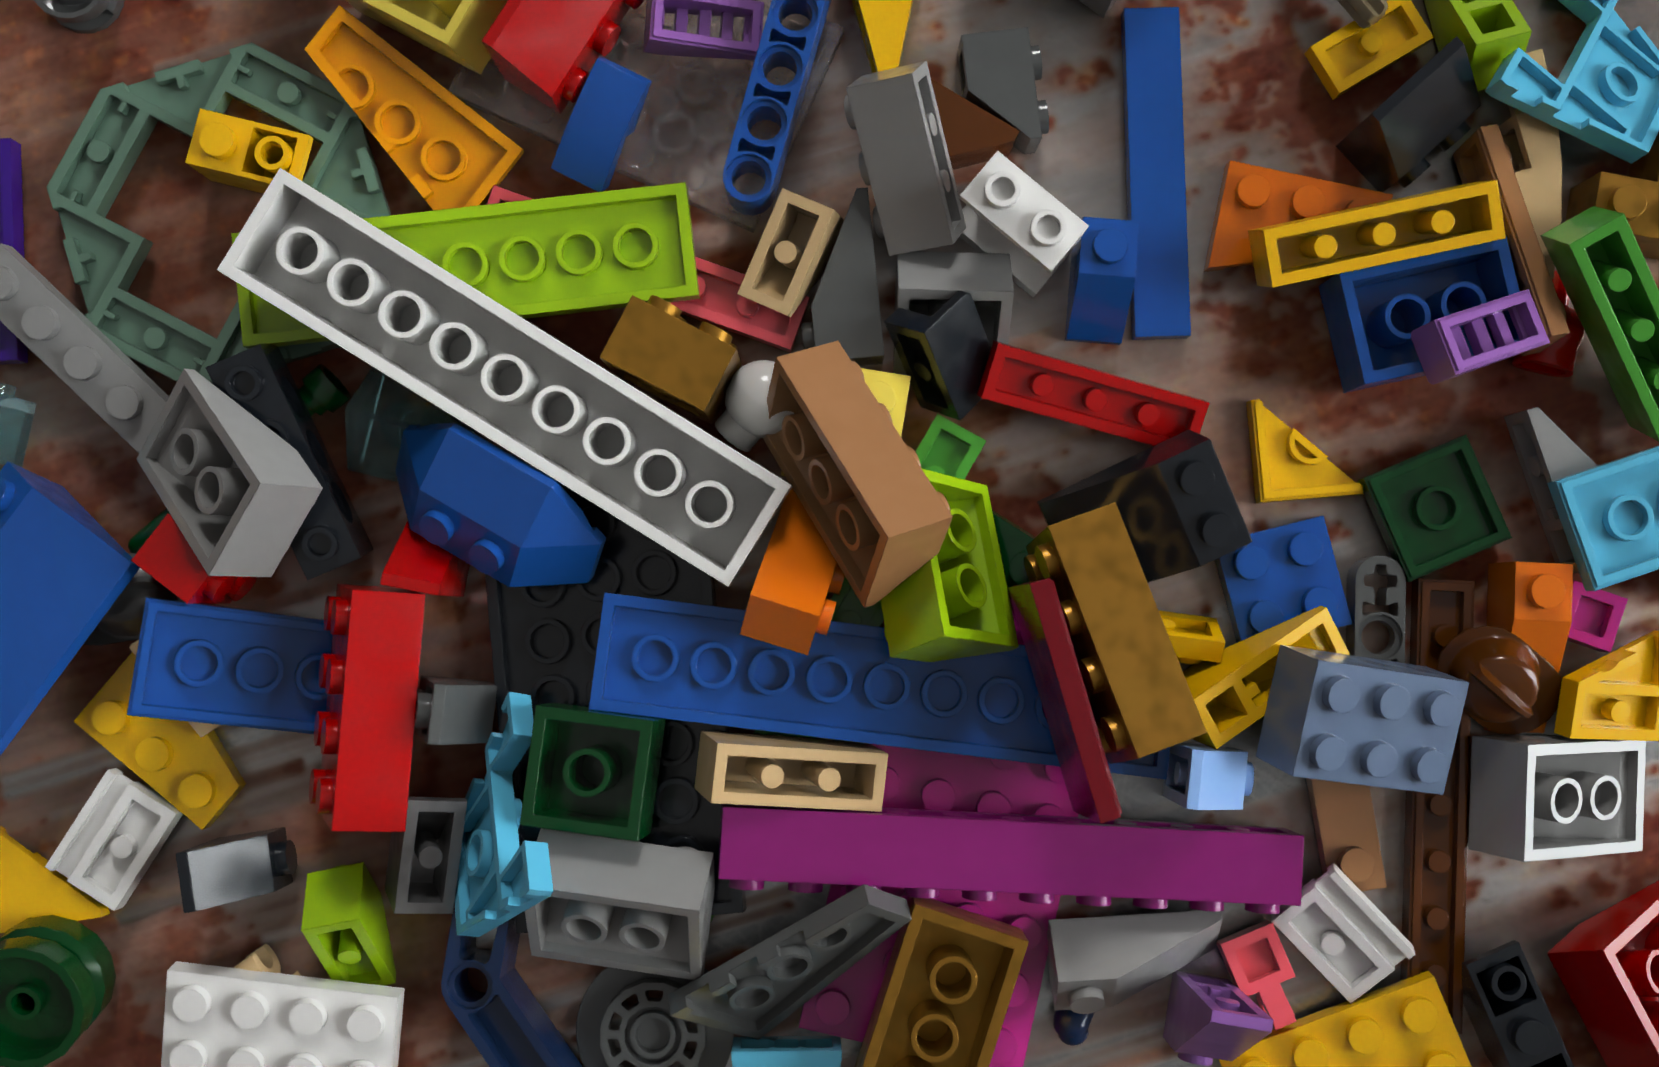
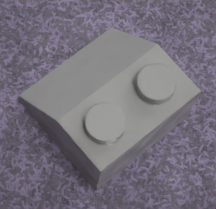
M922 251L897 254L894 312L898 308H903L932 316L958 291L968 292L972 296L990 346L992 347L993 341L1008 344L1014 297L1010 254ZM894 346L893 373L907 375Z

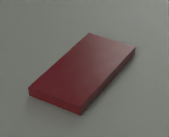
M1045 578L1009 587V595L1073 811L1100 824L1121 818V806L1054 580Z

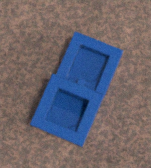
M602 56L597 58L568 120L551 169L598 192L606 190L610 185L626 137L632 134L636 128L652 81Z

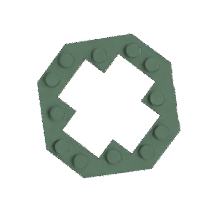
M252 42L229 49L230 54L206 62H200L196 59L154 72L155 77L128 86L121 82L100 89L47 185L53 210L59 213L66 239L62 241L75 283L81 287L88 313L84 315L125 355L175 381H178L185 368L196 370L213 384L205 367L243 352L248 348L243 347L238 300L219 336L215 338L127 292L154 243L105 217L158 121L192 138L200 108L224 114L234 98L300 133L312 136L313 140L322 144L302 182L362 219L391 215L364 124L335 87L320 77ZM332 341L279 346V349L286 364L339 348L340 346Z

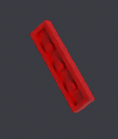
M993 341L977 393L980 398L1152 446L1188 429L1200 434L1210 404L1203 399L998 341Z

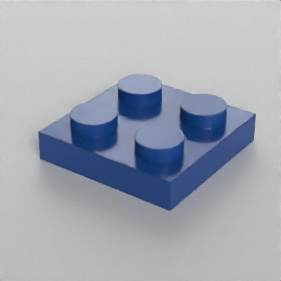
M1324 515L1250 533L1253 542L1215 560L1236 643L1318 606L1327 607L1337 628L1352 624Z

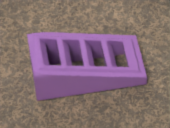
M647 0L643 52L666 56L755 60L762 36L764 2L754 0ZM665 13L675 14L674 30L664 29ZM688 14L698 15L696 34L687 33ZM711 16H721L719 38L710 36ZM734 17H744L742 41L732 40Z
M1529 289L1435 319L1411 332L1412 342L1430 384H1436L1550 343ZM1508 310L1520 341L1514 342L1503 311ZM1483 318H1486L1491 334L1497 346L1496 349L1493 346V343L1491 341ZM1460 326H1463L1474 356H1471Z

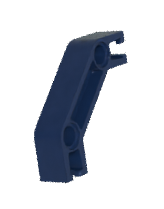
M454 908L441 980L442 995L446 1004L489 1067H583L515 969L520 933L517 934L515 917L497 927L492 950L478 949L476 947V937L457 935ZM469 968L479 969L485 974L488 981L486 992H479L470 985L468 981Z

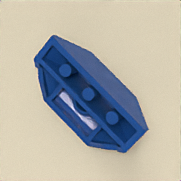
M457 423L430 424L420 426L419 424L409 425L403 431L395 472L410 530L508 587L588 583L593 578L606 537L597 527H591L582 509L556 480Z

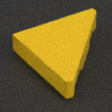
M1260 399L1246 402L1256 503L1364 494L1362 484L1353 481L1329 461L1326 454L1296 429H1291L1263 406Z
M0 826V933H5L28 918L54 915L81 921L100 918L110 914L108 907L67 882V877L56 870L50 871L45 868L49 860L38 852L32 853L8 835L5 827Z

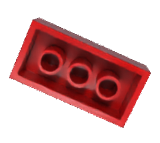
M337 584L336 596H327L324 630L331 631L333 636L331 654L322 653L319 688H326L328 699L326 711H317L315 717L314 745L321 746L322 765L321 769H312L309 802L310 804H316V814L322 816L331 831H406L426 594L395 587Z

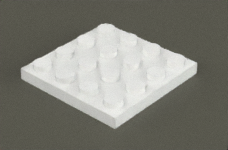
M176 961L167 970L161 1067H398L405 988Z

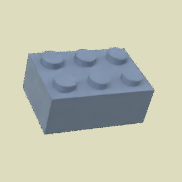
M1280 645L1256 757L1293 777L1443 795L1469 682L1427 666Z

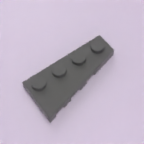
M863 884L667 995L670 1016L759 1040L912 920L907 900Z

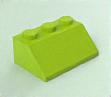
M922 469L934 489L941 492L946 498L953 518L939 553L881 599L885 624L884 633L888 642L890 657L935 662L1005 652L1019 648L987 485Z

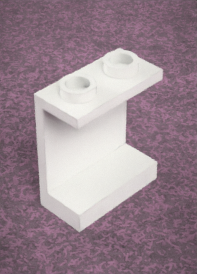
M999 151L992 156L959 196V199L966 204L962 209L966 229L959 237L978 253L1010 254L1013 282L1032 298L1036 296L1067 259L1089 227L1088 224Z

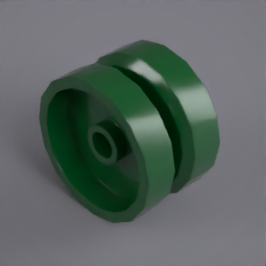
M54 915L28 918L7 930L0 937V1066L44 1067L62 1057L77 1042L83 1032L99 1017L112 999L116 981L112 955L100 937L78 921Z

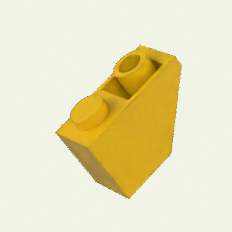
M200 108L185 163L210 181L264 194L279 168L303 181L314 138L307 134Z

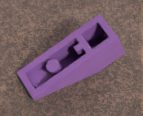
M1183 971L1173 972L1163 1038L1174 1052H1178L1179 1059L1203 1066L1212 1065L1213 1058L1233 1061L1272 1033L1274 1020L1229 979Z

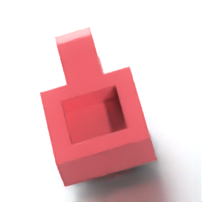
M1265 920L1217 940L1216 944L1233 984L1247 996L1256 993L1259 1007L1274 1020L1273 1028L1277 1030L1297 1022L1280 984L1296 976L1273 922Z

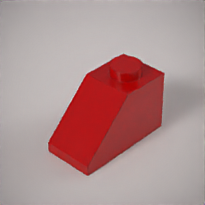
M407 521L382 572L380 585L437 596L464 597L470 564L443 548L428 542L424 537L410 530L409 522Z

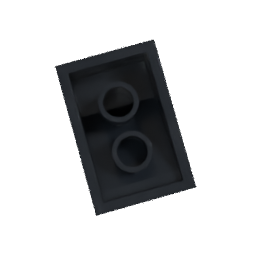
M1189 429L1037 501L1047 526L1116 502L1147 583L1201 567L1253 542L1211 440Z

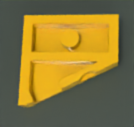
M1654 630L1562 677L1554 733L1570 739L1659 741V630Z

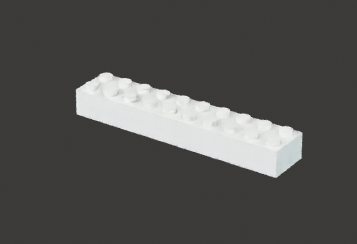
M279 168L217 269L230 279L727 587L731 586L793 487L780 477Z

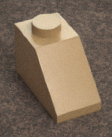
M782 188L737 294L791 317L822 275L844 219L834 209Z

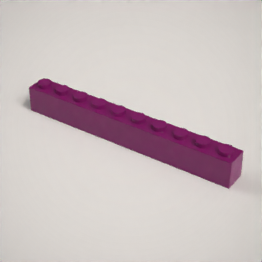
M721 804L717 871L718 879L729 880L730 888L750 891L764 889L765 881L788 882V890L799 893H820L823 891V884L846 885V892L849 893L865 884L881 890V887L904 888V895L925 899L938 898L939 889L962 890V898L975 901H995L997 899V892L1019 893V900L1036 904L1054 903V895L1076 896L1077 903L1088 906H1110L1111 897L1133 898L1132 905L1148 909H1166L1168 907V900L1189 901V908L1201 911H1224L1225 902L1245 903L1244 909L1249 912L1279 914L1280 905L1301 906L1304 835L1284 827L1115 819L1100 824L1085 817L882 807V812Z

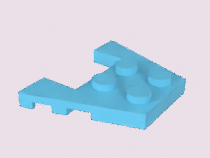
M1558 0L1586 24L1558 79L1518 47L1502 60L1485 92L1513 108L1632 164L1649 153L1659 132V50L1640 26L1630 31L1614 10L1618 0Z
M508 692L501 709L503 713H507L508 721L503 733L491 732L485 747L487 771L485 778H473L465 796L467 808L454 903L456 932L459 936L480 937L550 897L553 893L548 843L524 840L521 846L519 845L518 829L520 826L522 801L514 796L512 774L531 744L534 722L531 695Z

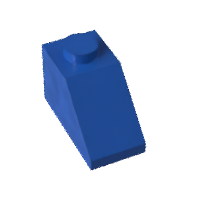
M1082 217L1081 220L1088 224L1089 227L1071 252L1065 341L1120 345L1123 339L1136 279L1140 221Z

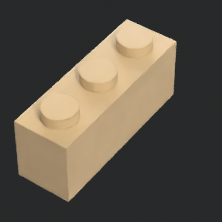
M701 731L694 789L710 803L882 812L888 753L869 743L836 739Z

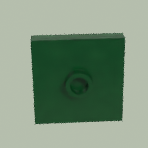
M1467 435L1454 438L1358 480L1363 485L1364 496L1392 559L1397 561L1404 570L1406 582L1413 581L1512 538Z

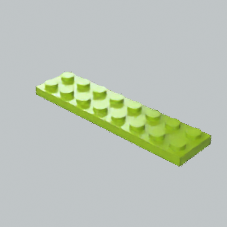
M686 182L363 218L368 223L523 319L624 308L627 306L632 295L645 302H648L651 295L667 302L700 299ZM231 233L232 244L239 233ZM236 282L243 347L250 349L259 344H273L279 347L331 341Z

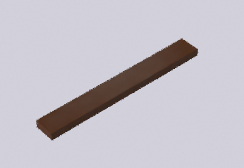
M1415 579L1412 581L1410 664L1427 666L1436 670L1439 655L1449 640L1464 630L1473 628L1475 581ZM1464 711L1462 712L1444 794L1406 791L1402 934L1413 944L1416 955L1411 959L1406 957L1401 961L1400 981L1425 971H1429L1435 977L1458 1034H1462L1463 1027L1462 962H1464L1471 736V717Z

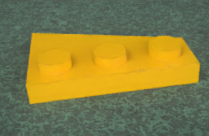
M132 652L77 716L74 722L201 830L207 829L212 826L244 788L246 782L214 730L200 738L188 721L127 715L136 656Z

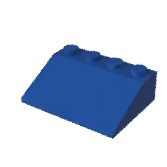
M9 461L0 470V756L140 569L139 566L131 561L132 557L63 486Z

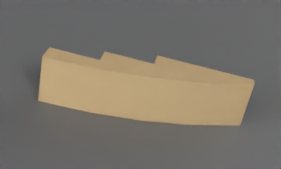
M1543 49L1526 53L1547 70ZM1508 105L1511 117L1499 125V129L1505 145L1512 154V166L1551 279H1553L1555 266L1540 235L1560 225L1562 221V156L1559 129Z

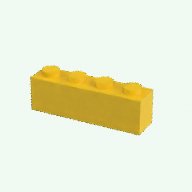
M1498 180L1472 182L1248 230L1257 286L1271 288L1506 239Z

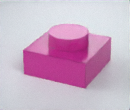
M1573 580L1572 623L1567 641L1599 652H1611L1628 599L1601 589L1585 591L1583 583Z

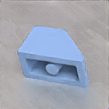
M1182 742L1171 746L1167 780L1164 779L1162 796L1186 809L1243 810L1244 796L1251 795L1254 784V767L1251 762H1247L1248 752L1225 746L1214 749L1205 744Z

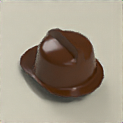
M1480 626L1466 629L1450 639L1439 655L1436 670L1469 682L1463 711L1480 725L1495 733L1516 735L1533 731L1546 723L1558 708L1562 682L1561 676L1546 659L1518 636L1504 628Z

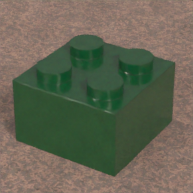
M554 702L536 705L520 825L639 841L650 834L666 719L589 710V707Z

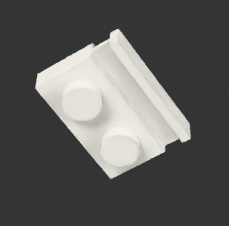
M118 768L108 769L45 866L50 871H58L68 878L67 882L113 911L125 906L183 815L161 795L139 781L134 782L124 776V772Z
M1333 862L1327 867L1328 871L1317 880L1313 878L1302 887L1301 906L1280 905V913L1271 914V922L1351 1004L1395 971V965L1406 957L1411 959L1416 954L1413 944Z

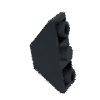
M1513 940L1462 962L1463 1004L1482 1048L1493 1067H1574L1518 941Z

